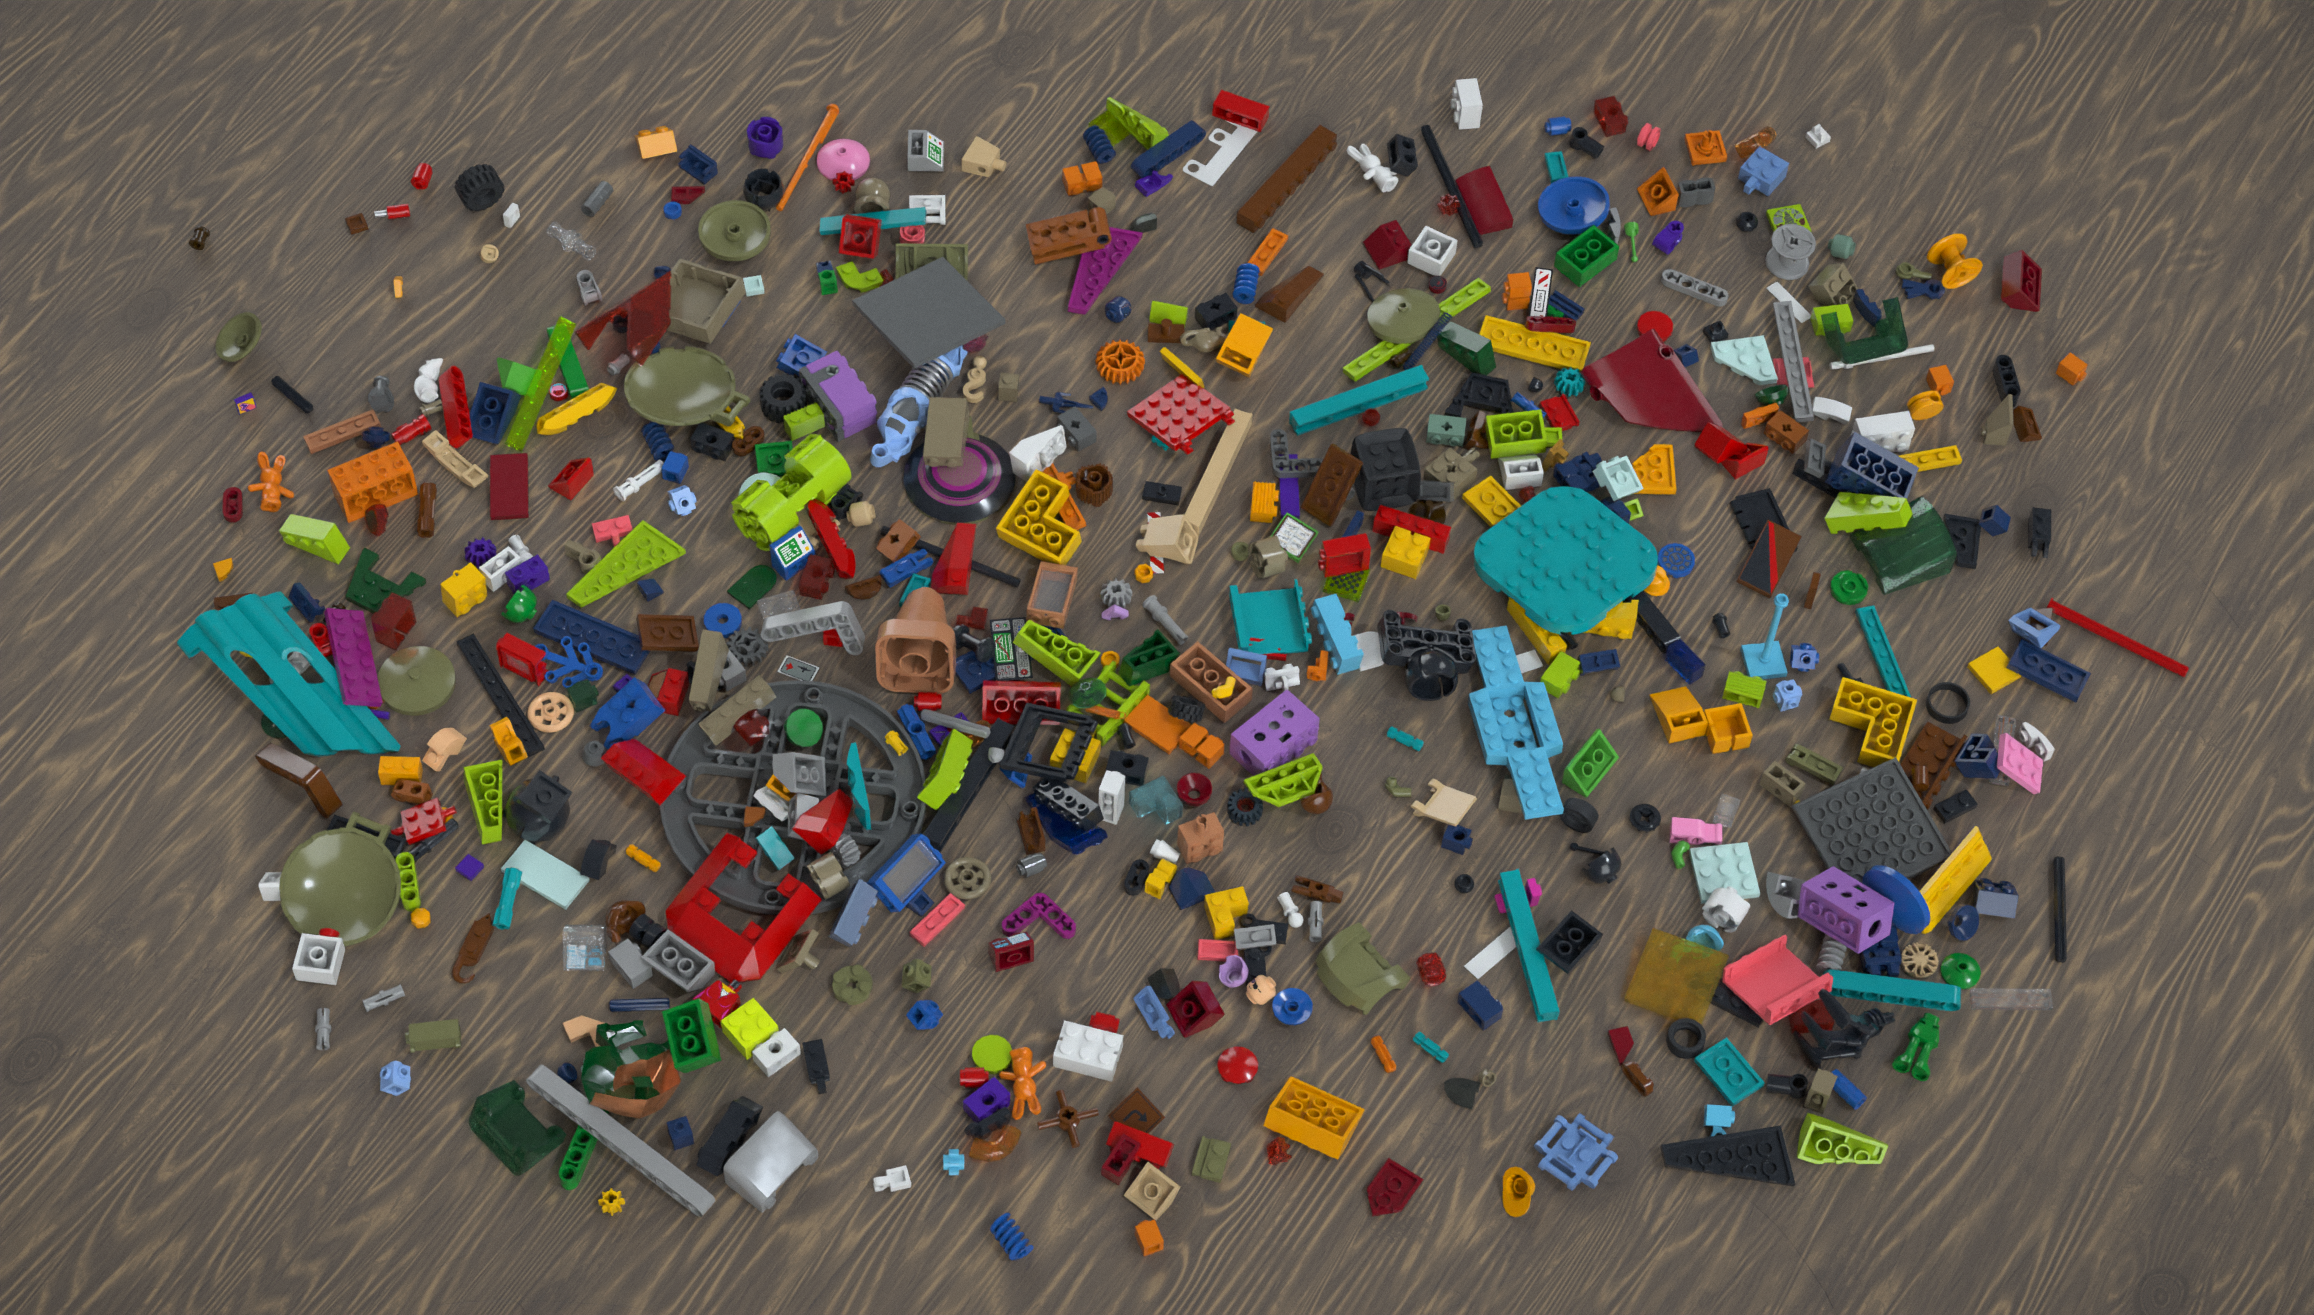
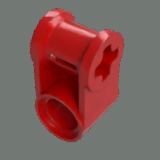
M322 623L313 624L309 629L312 643L325 658L333 655L326 626Z

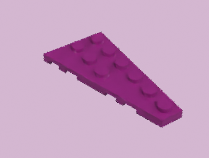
M1109 227L1112 240L1109 244L1105 245V248L1082 253L1068 304V312L1086 315L1143 237L1142 232Z

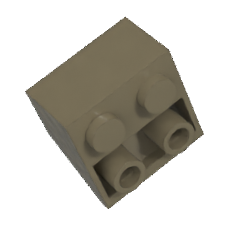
M1844 263L1828 264L1808 286L1815 299L1824 306L1849 304L1854 299L1856 290H1858Z

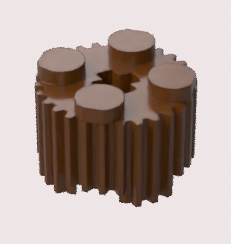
M1101 463L1095 466L1093 464L1091 466L1088 465V467L1081 466L1076 477L1077 498L1094 507L1102 506L1105 501L1110 499L1113 492V477L1111 472L1108 471V466L1105 467V464L1101 465Z

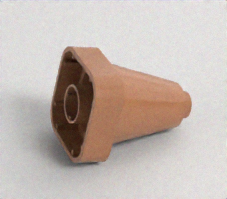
M922 587L910 592L896 618L883 622L878 629L875 646L876 673L879 684L885 689L894 692H937V694H942L949 691L953 686L956 671L955 633L948 626L943 598L932 588Z

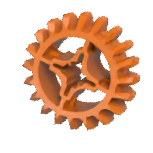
M1121 339L1118 342L1112 340L1111 344L1106 342L1105 347L1101 346L1100 351L1096 354L1095 364L1097 372H1100L1101 377H1105L1106 382L1112 380L1113 384L1119 382L1121 385L1122 382L1128 384L1129 380L1135 381L1136 377H1140L1141 372L1144 370L1145 359L1143 351H1140L1139 346L1135 347L1134 342L1129 344L1128 340L1122 342Z

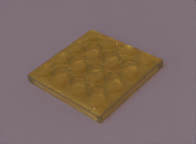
M1653 928L1624 1001L1676 1020L1682 1018L1693 1019L1702 1025L1729 955Z

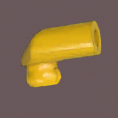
M1227 677L1225 685L1218 686L1212 690V696L1219 699L1231 696L1236 679Z

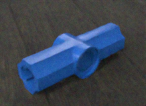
M906 704L901 706L897 710V715L918 750L920 759L927 760L932 758L936 754V749L925 730L924 723L919 719L913 705Z

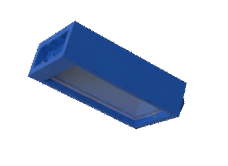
M913 834L868 880L867 884L878 891L876 896L890 912H900L946 862L942 859V854L931 846L928 837L923 834Z

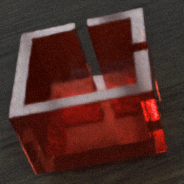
M393 592L388 598L384 599L382 607L371 618L376 642L395 651L398 649L405 636L393 629L408 635L417 622L413 612L412 601Z

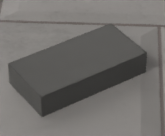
M1421 480L1418 499L1452 502L1454 501V482Z

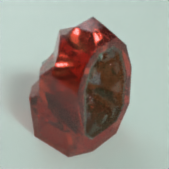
M374 504L365 511L367 528L370 533L376 536H381L386 532L389 514L384 504Z

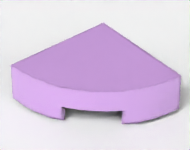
M1115 604L1102 612V618L1106 620L1118 617L1121 620L1129 616L1128 610Z

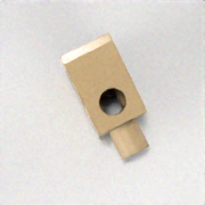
M977 136L962 158L963 172L989 177L994 169L1003 172L1006 167V161L1000 160V149Z

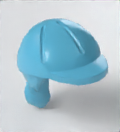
M1695 926L1688 932L1685 943L1673 948L1670 953V960L1678 963L1687 953H1691L1696 957L1703 956V959L1708 958L1723 948V940L1718 931L1712 926Z

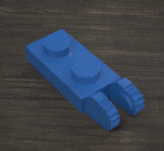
M921 549L881 569L880 575L891 588L911 577L913 573L916 574L922 571V569H927L934 561L931 557L920 561L927 555V551Z

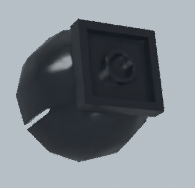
M539 770L533 779L525 780L510 793L505 807L508 826L517 836L525 826L520 838L533 843L550 841L566 826L570 814L568 799L573 792Z

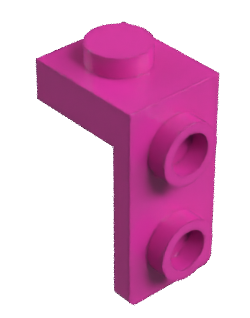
M1535 878L1527 879L1524 889L1529 906H1537L1540 896H1542L1541 886L1536 883ZM1501 893L1496 894L1494 898L1499 913H1506Z

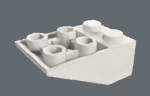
M1060 425L1021 440L1009 452L1013 473L1027 482L1035 469L1042 472L1046 467L1051 466L1054 459L1061 455L1067 447L1063 426Z

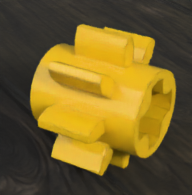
M612 1188L607 1192L602 1191L603 1199L598 1200L599 1206H602V1213L608 1212L613 1216L618 1211L622 1212L620 1205L625 1204V1199L621 1198V1191L616 1192Z

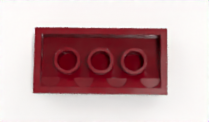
M1490 165L1473 170L1455 180L1480 235L1512 228L1513 216Z

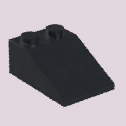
M1571 910L1537 947L1536 951L1569 974L1599 946L1603 933Z

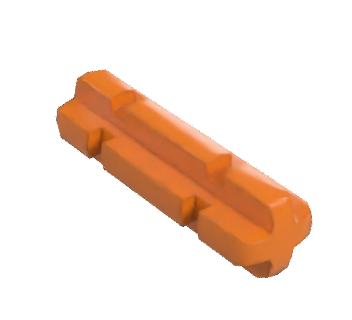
M1379 1035L1371 1039V1044L1376 1049V1054L1381 1063L1384 1064L1385 1071L1387 1073L1394 1072L1396 1064L1394 1060H1391L1392 1056L1386 1045L1383 1044L1382 1037Z

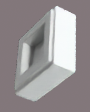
M512 203L503 214L504 224L508 228H511L520 217L518 205Z

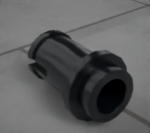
M1723 613L1715 614L1712 623L1716 626L1719 638H1727L1731 634L1726 622L1727 617Z
M1127 723L1119 725L1117 727V734L1121 737L1124 749H1131L1136 746L1131 733L1132 727Z

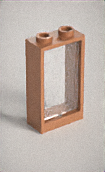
M1040 562L1027 607L1026 622L1030 620L1039 625L1064 629L1077 583V567Z

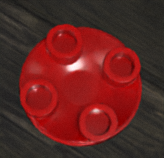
M1231 1047L1220 1055L1218 1070L1225 1082L1236 1084L1249 1083L1258 1071V1060L1254 1053L1247 1048Z

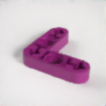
M1044 893L1034 894L1002 921V932L1008 937L1014 933H1020L1039 916L1062 938L1070 939L1076 934V923ZM1037 901H1044V906L1042 904L1037 905ZM1028 911L1031 916L1024 919L1020 916V913ZM1051 912H1056L1059 914V917L1053 920L1048 915ZM1009 924L1010 926H1012L1014 924V929H1007V925ZM1064 926H1065L1066 928L1071 927V931H1069V930H1065V931H1064Z

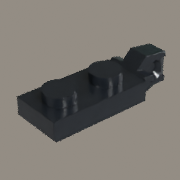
M823 1040L803 1042L802 1046L809 1081L811 1084H817L818 1094L827 1093L825 1082L830 1081V1074Z

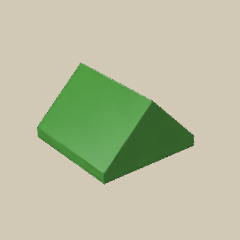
M498 357L496 360L502 388L533 398L542 371Z

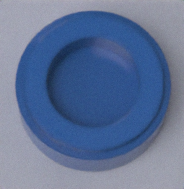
M668 202L663 208L664 215L668 219H677L682 214L681 205L677 202Z

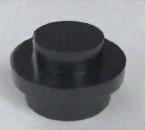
M1461 874L1455 879L1454 886L1460 893H1469L1474 888V880L1468 874Z

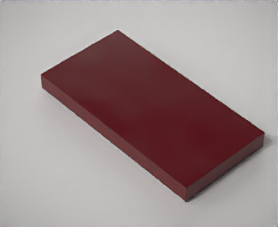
M528 453L490 455L491 520L529 518Z

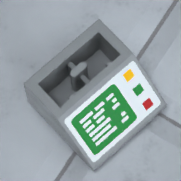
M908 130V171H944V141L927 130Z

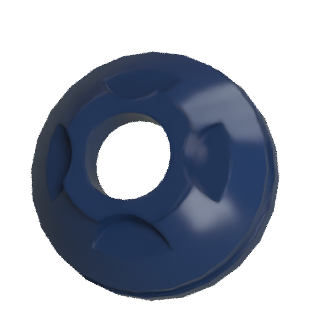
M1962 904L1950 913L1947 920L1950 934L1962 941L1974 936L1979 926V914L1975 907ZM1958 915L1959 922L1957 925H1954L1955 918Z

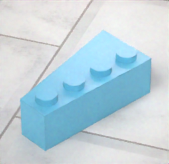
M1337 594L1315 599L1311 612L1313 617L1317 618L1319 634L1324 637V648L1330 653L1332 669L1336 670L1337 675L1359 669L1364 653L1362 649L1358 650L1356 636H1351L1349 621H1344L1345 612Z

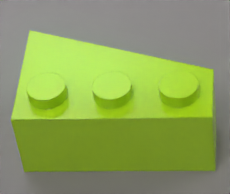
M290 514L279 530L287 544L338 565L350 549L335 523Z

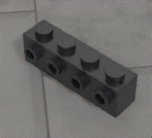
M1043 778L1033 786L1036 801L1040 805L1044 804L1052 813L1056 812L1064 821L1068 820L1076 829H1081L1087 833L1104 819L1100 806L1062 781Z

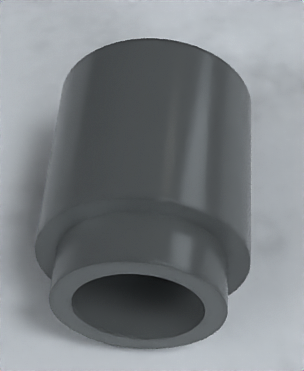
M1033 853L1018 860L1016 869L1020 876L1028 878L1042 872L1047 867V862L1042 853Z

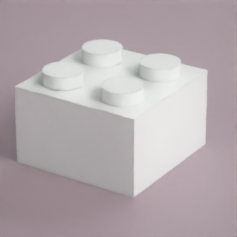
M1477 78L1456 80L1455 87L1452 88L1453 99H1451V109L1455 110L1454 122L1458 124L1459 130L1479 128L1483 104Z
M1425 226L1409 249L1407 263L1434 276H1441L1456 254L1457 240Z
M302 933L292 968L296 980L336 985L345 953L342 938Z

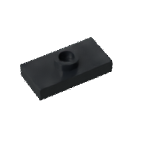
M1145 481L1142 500L1179 505L1182 487Z

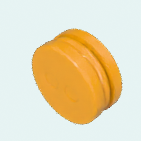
M1937 391L1919 393L1907 402L1911 418L1914 420L1934 417L1944 408L1940 394Z

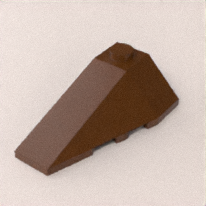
M1307 266L1265 292L1255 304V307L1286 323L1322 279L1324 273L1311 266Z

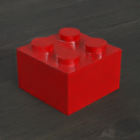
M846 214L842 219L839 253L874 259L878 255L882 220Z

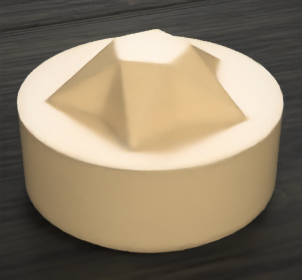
M491 244L483 246L480 251V258L485 263H494L499 256L498 249Z

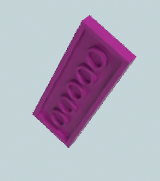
M326 608L324 615L343 704L380 707L383 701L363 611Z

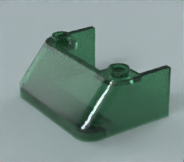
M1898 297L1882 300L1886 318L1877 321L1875 336L1845 342L1844 335L1840 330L1837 312L1821 315L1827 344L1844 364L1859 363L1901 353L1907 349L1908 339Z

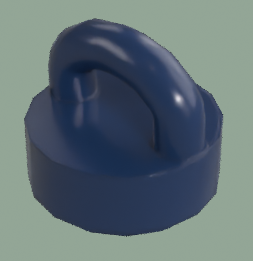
M668 266L655 267V280L658 283L664 284L671 269Z
M567 1062L558 1067L557 1076L570 1084L577 1079V1071L572 1064Z

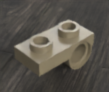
M568 539L564 544L566 555L579 561L581 572L584 575L601 561V555L597 551L585 548L579 542H573Z

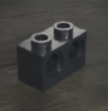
M1395 134L1387 143L1390 171L1409 177L1418 167L1414 139Z

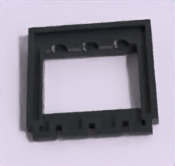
M1026 703L1000 762V767L1005 770L1067 782L1068 779L1074 780L1079 770L1078 766L1082 763L1085 751L1088 749L1098 722L1089 715ZM1042 719L1079 726L1061 768L1024 761Z

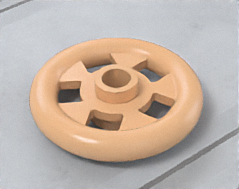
M547 692L532 700L528 707L527 716L535 729L552 733L560 731L570 724L574 716V707L567 696L558 692ZM546 700L551 701V703L545 705L542 704V702ZM562 702L565 705L561 709L557 705V703ZM541 710V716H535V711ZM560 714L565 715L562 721L557 719ZM543 721H551V724L545 725L543 724Z

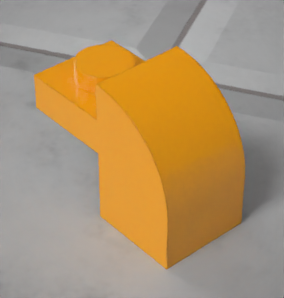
M507 717L489 725L498 750L510 766L528 757L522 741L516 736Z

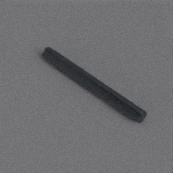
M2057 856L2053 860L2056 962L2064 963L2067 960L2064 857Z

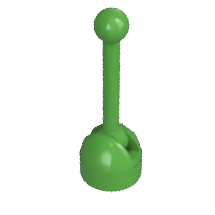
M1628 222L1624 225L1626 235L1631 237V261L1637 262L1638 257L1636 256L1634 237L1639 232V226L1636 222Z

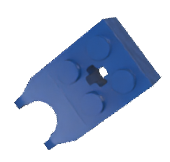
M634 677L598 710L590 727L598 731L610 726V733L604 743V746L609 749L614 743L631 740L635 735L638 736L665 709L648 686Z

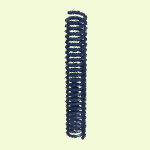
M1443 312V315L1439 317L1440 319L1432 326L1433 328L1425 335L1424 340L1418 344L1417 349L1411 353L1410 358L1404 363L1403 368L1405 370L1416 366L1414 363L1417 364L1416 361L1423 357L1422 354L1424 355V352L1430 348L1431 343L1437 339L1436 336L1444 330L1443 327L1451 320L1452 316Z

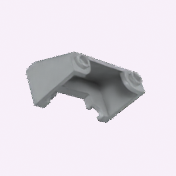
M777 1111L727 1161L723 1169L725 1183L763 1213L767 1208L770 1209L775 1204L776 1190L802 1164L807 1166L816 1162L818 1150L784 1114Z

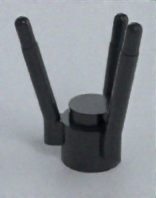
M1364 261L1358 262L1354 267L1353 271L1356 273L1354 278L1359 281L1367 296L1373 302L1374 298L1362 279H1368L1371 275H1374L1386 284L1390 282L1384 278L1382 273L1370 267Z

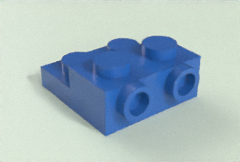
M795 334L792 340L787 339L783 347L786 351L784 353L780 352L776 360L779 363L776 368L788 375L796 374L799 376L800 368L806 367V365L824 357L827 351Z

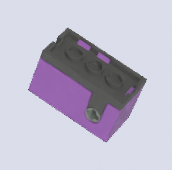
M838 351L799 369V379L805 386L807 401L810 405L814 404V402L819 405L824 413L825 425L838 442L876 423L877 411L875 404L877 402L874 395L869 394L863 381L860 382L856 371L848 366L845 356H841Z

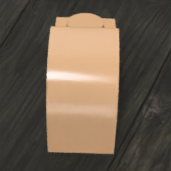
M454 728L439 730L427 743L430 747L422 761L433 770L441 771L449 755H458L467 738Z

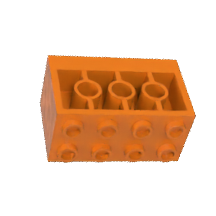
M398 441L327 470L334 497L348 523L418 495L413 469Z

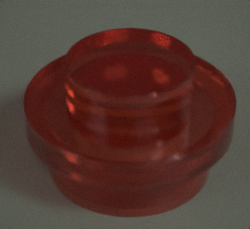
M1367 409L1362 415L1363 423L1368 426H1375L1380 422L1381 417L1376 409Z

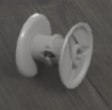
M1785 224L1773 232L1771 239L1773 247L1767 252L1765 261L1769 271L1778 278L1796 280L1808 272L1810 265L1808 257L1814 252L1816 241L1813 234L1805 227L1797 224Z

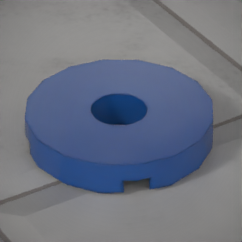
M728 603L713 605L704 615L705 629L721 632L724 638L734 634V631L738 632L742 626V616L739 609ZM721 618H725L728 620L724 624L718 622V620Z

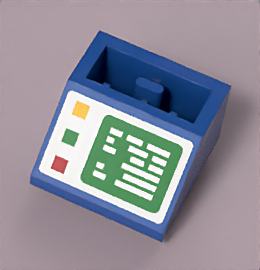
M800 525L795 529L789 530L786 535L770 545L772 567L785 581L816 561L815 550Z

